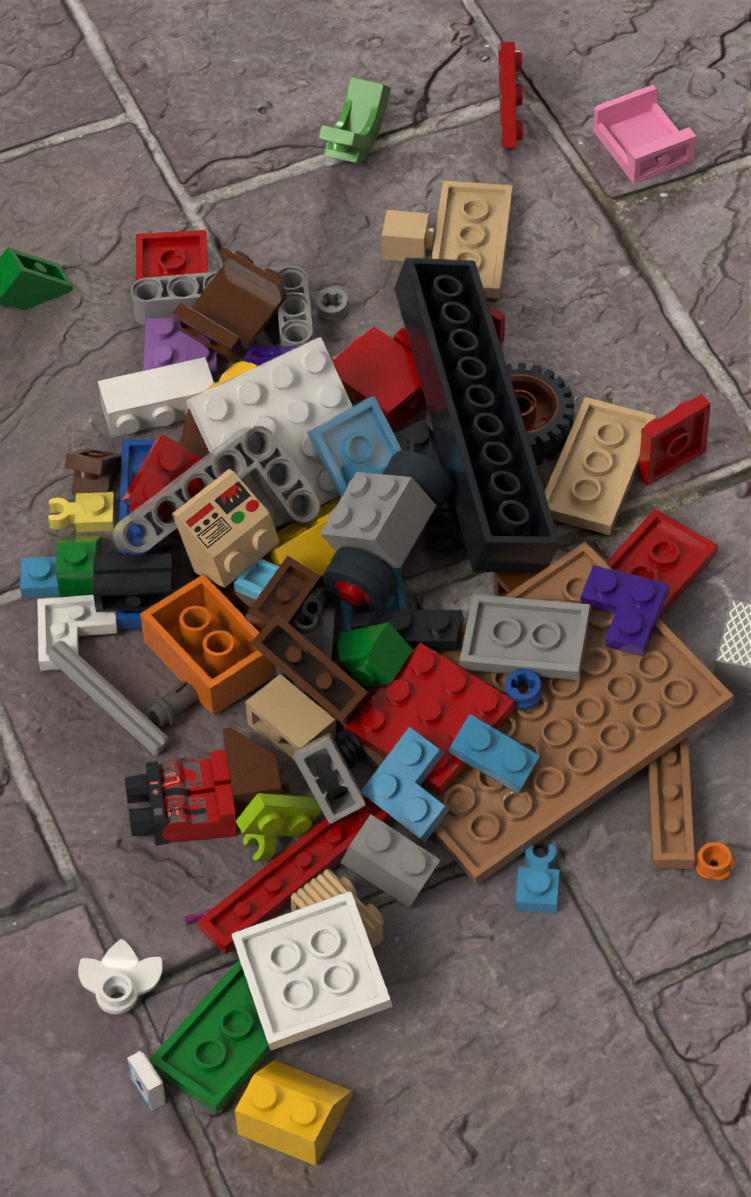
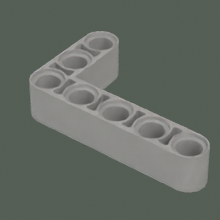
M297 266L268 267L283 279L287 296L273 315H278L280 345L301 346L313 340L306 272ZM218 272L148 277L137 280L131 286L135 320L139 324L145 325L146 318L173 317L172 312L180 302L191 308Z
M264 426L246 427L236 432L119 521L113 531V541L121 551L140 553L149 550L178 528L173 514L168 522H162L157 515L158 506L162 502H166L170 505L172 513H174L191 499L187 487L192 479H196L203 490L221 476L218 470V462L222 456L229 459L231 470L240 479L248 473L251 475L284 521L301 523L313 520L319 513L320 500L271 430ZM251 434H256L261 441V447L257 454L252 453L248 448L247 441ZM274 465H278L283 472L282 481L278 485L274 484L270 478V470ZM297 495L303 499L305 505L304 511L300 516L296 515L292 509L293 499ZM132 525L140 528L142 533L141 541L136 546L131 545L127 539V531Z

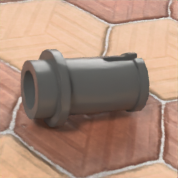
M186 681L180 682L177 687L161 699L154 698L151 700L150 707L147 708L150 720L160 728L164 725L171 726L177 715L198 701L197 692L191 684L187 685Z

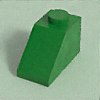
M9 247L0 257V305L3 307L11 306L26 310L70 293L74 288L60 264Z
M101 535L63 536L57 543L56 579L60 597L93 595L94 556H101Z
M389 622L341 632L335 638L340 661L350 671L352 678L365 689L391 684L413 651Z

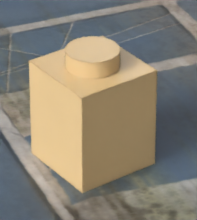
M387 210L382 232V259L404 262L405 258L426 259L427 249L433 250L435 228H429V213Z

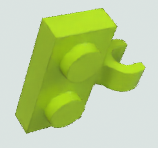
M257 793L235 822L241 832L246 834L243 839L244 845L257 846L259 844L258 851L252 857L253 860L266 862L275 853L277 836L301 837L311 828L312 822L322 809L315 797Z

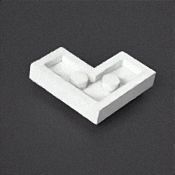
M93 595L37 599L40 671L60 669L49 659L48 655L49 649L58 641H64L79 655V636L117 633L116 612H96Z

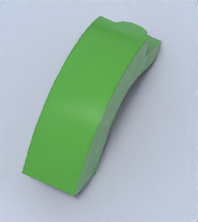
M351 77L345 104L338 122L334 127L321 125L318 139L327 142L324 156L355 163H361L365 160L379 134L391 87Z

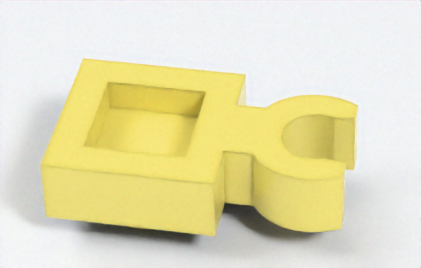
M114 492L76 493V502H68L63 498L49 500L50 512L61 513L59 515H49L48 519L51 529H64L70 524H75L76 532L114 531Z

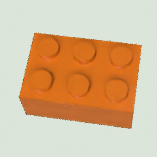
M204 574L140 613L144 642L181 682L186 681L187 685H192L197 692L198 700L213 716L276 676V666L250 644L260 632L245 619L240 611Z

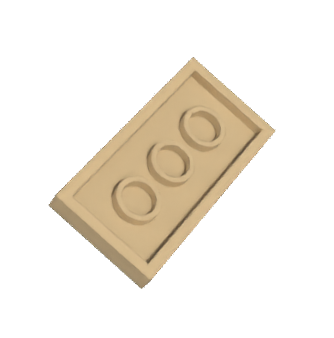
M443 181L432 259L474 260L486 298L500 299L513 185Z
M588 397L584 398L545 489V496L554 521L611 535L639 466L642 428L651 420L656 419V415Z

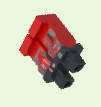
M226 749L210 752V758L187 762L175 760L163 762L159 765L158 761L147 762L146 774L125 777L127 803L150 802V807L129 810L132 836L154 835L155 846L165 845L167 840L183 842L236 837V814Z

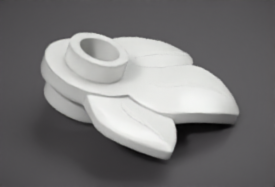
M120 939L107 951L102 961L82 958L79 963L78 977L84 988L96 994L97 1003L103 1011L110 1014H122L134 1007L138 996L153 990L157 986L162 976L163 964L161 957H149L139 961L128 943ZM115 993L124 994L120 998H110Z

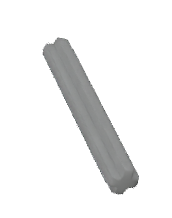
M64 641L56 642L49 649V659L153 755L160 754L168 746V736Z

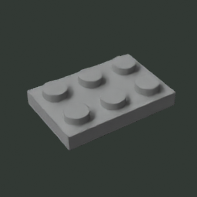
M472 594L460 656V666L464 670L507 674L519 669H529L539 677L580 680L591 616L590 604Z

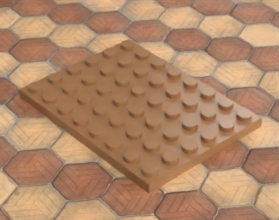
M583 542L504 597L581 603L580 596L593 565L607 569L611 568L586 542ZM591 608L580 680L540 677L542 689L540 702L531 709H515L498 729L499 732L540 755L518 794L469 764L442 795L423 783L420 785V787L450 809L432 834L476 885L734 704V695L660 619H658L643 657L606 647L605 637L615 614ZM467 622L462 626L460 644L457 651H435L461 667L460 656ZM466 670L506 695L505 682L509 674ZM519 685V694H528V685ZM381 686L369 688L366 690L371 696L363 704V706L371 699V697L379 690ZM336 719L338 726L342 730H346L348 723L344 725ZM363 745L366 758L377 770L385 759Z

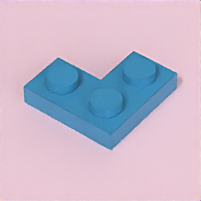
M409 727L360 792L426 842L450 809L420 787V785L445 753Z

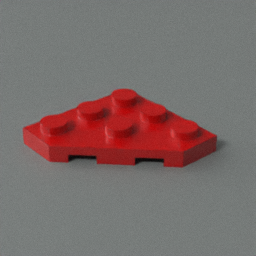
M501 42L498 45L500 93H502V99H500L502 148H517V141L523 140V119L516 120V106L523 104L522 84H516L515 72L522 70V49H515V42Z

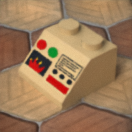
M230 469L172 513L194 572L200 576L204 574L210 581L224 588L280 543L270 513L236 473Z

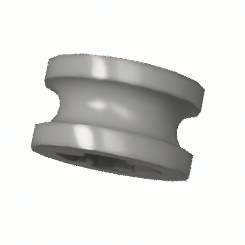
M335 287L326 288L317 295L318 315L325 321H340L349 313L348 296L342 289Z

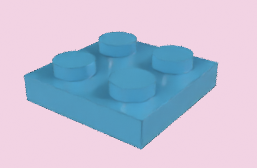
M375 396L363 400L307 432L340 498L343 496L356 472L382 474L392 456L402 450Z

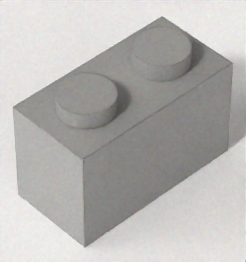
M370 815L348 847L341 864L410 908L430 879L440 859L373 815Z

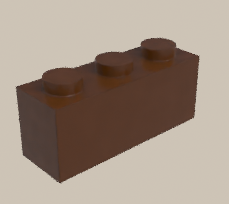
M277 613L250 643L344 725L350 721L371 696Z

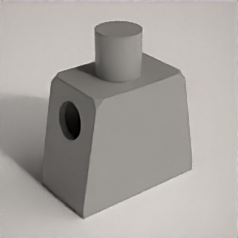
M330 733L294 751L293 758L329 824L366 805L358 784ZM348 791L343 797L332 800L337 794Z

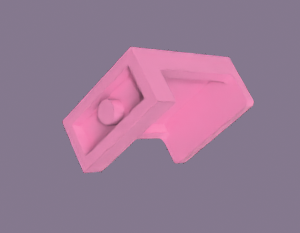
M654 85L635 90L611 101H606L594 108L593 132L633 184L694 161L696 135L690 127L680 131L658 105V89Z

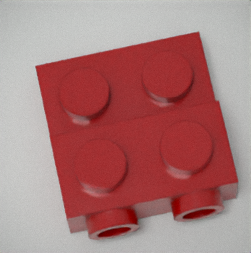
M158 435L121 501L130 505L129 511L133 512L200 461L201 458L165 435ZM192 479L187 487L188 493L193 498L202 491V488L196 479ZM162 502L157 509V515L164 523L168 522L172 515L171 507L166 502ZM178 528L167 535L178 541L182 539Z

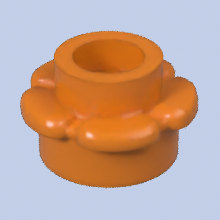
M710 842L702 846L695 854L696 872L703 879L722 881L730 876V870H733L735 867V860L728 847L724 844ZM715 862L718 863V865L712 866L710 863Z

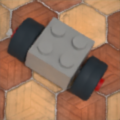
M401 450L392 456L382 474L356 472L320 533L336 551L331 559V563L323 574L325 585L334 595L347 604L366 612L375 613V611L383 610L386 607L398 584L396 575L389 567L401 568L430 516H435L442 510L446 500L453 491L454 482L446 470L421 454Z

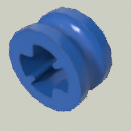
M519 669L510 673L506 678V696L515 701L516 709H531L540 702L542 697L541 681L535 672L529 669ZM519 685H528V694H519Z

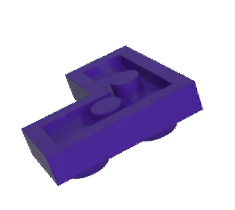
M593 565L580 596L581 604H590L591 608L615 614L605 637L606 647L644 657L669 594V586L666 583Z

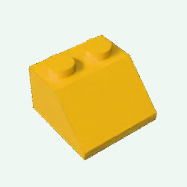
M274 1060L253 1075L235 1109L238 1135L317 1166L353 1095V1091Z

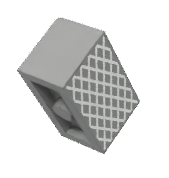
M731 599L715 660L714 676L726 687L750 692L751 603Z

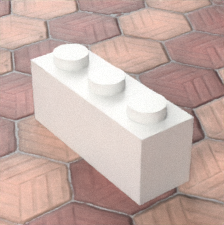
M206 357L98 381L101 406L110 436L128 435L137 431L185 421L189 409L186 400L203 393L214 383Z

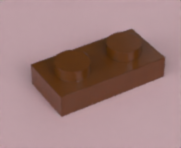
M287 555L247 612L245 619L261 630L276 613L289 623L317 584L320 576Z

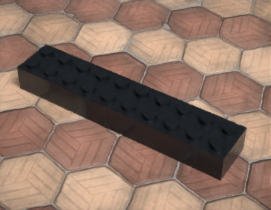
M405 258L394 290L444 470H446L454 482L451 495L472 571L539 573L550 565L560 542L476 262L474 260Z

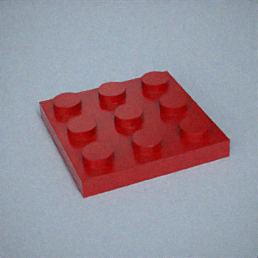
M419 643L411 652L391 684L383 685L348 723L346 730L351 732L362 745L385 759L409 727L445 753L423 781V784L442 795L468 765L447 751L469 714L498 730L515 711L516 707L515 701L424 644Z

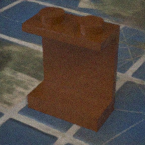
M222 247L219 253L223 267L191 308L180 302L172 314L179 331L233 363H237L287 296L283 279L279 274L269 268H265V270L254 265L253 261L246 254L240 251L234 253Z

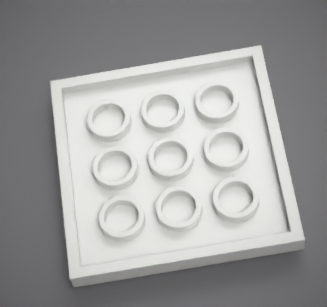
M321 337L313 339L186 400L209 452L243 428L264 426L271 430L317 494L320 505L339 496L307 434L309 430L353 407ZM251 434L247 441L248 448L252 453L257 454L261 447V441L256 434ZM222 456L218 462V470L221 475L228 469L231 470V463L225 456ZM274 465L270 470L271 481L276 485L283 478V472L278 465ZM248 473L241 480L270 513L274 527L286 523L287 521H284L278 515L251 475ZM297 495L293 499L292 509L296 515L300 516L304 511L305 505L303 499Z

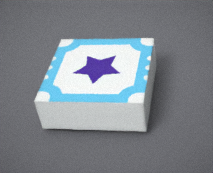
M139 1051L128 1057L131 1080L151 1111L164 1105L166 1099L163 1081L144 1052Z

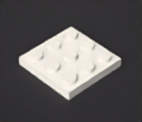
M351 891L231 934L271 1051L393 1007Z

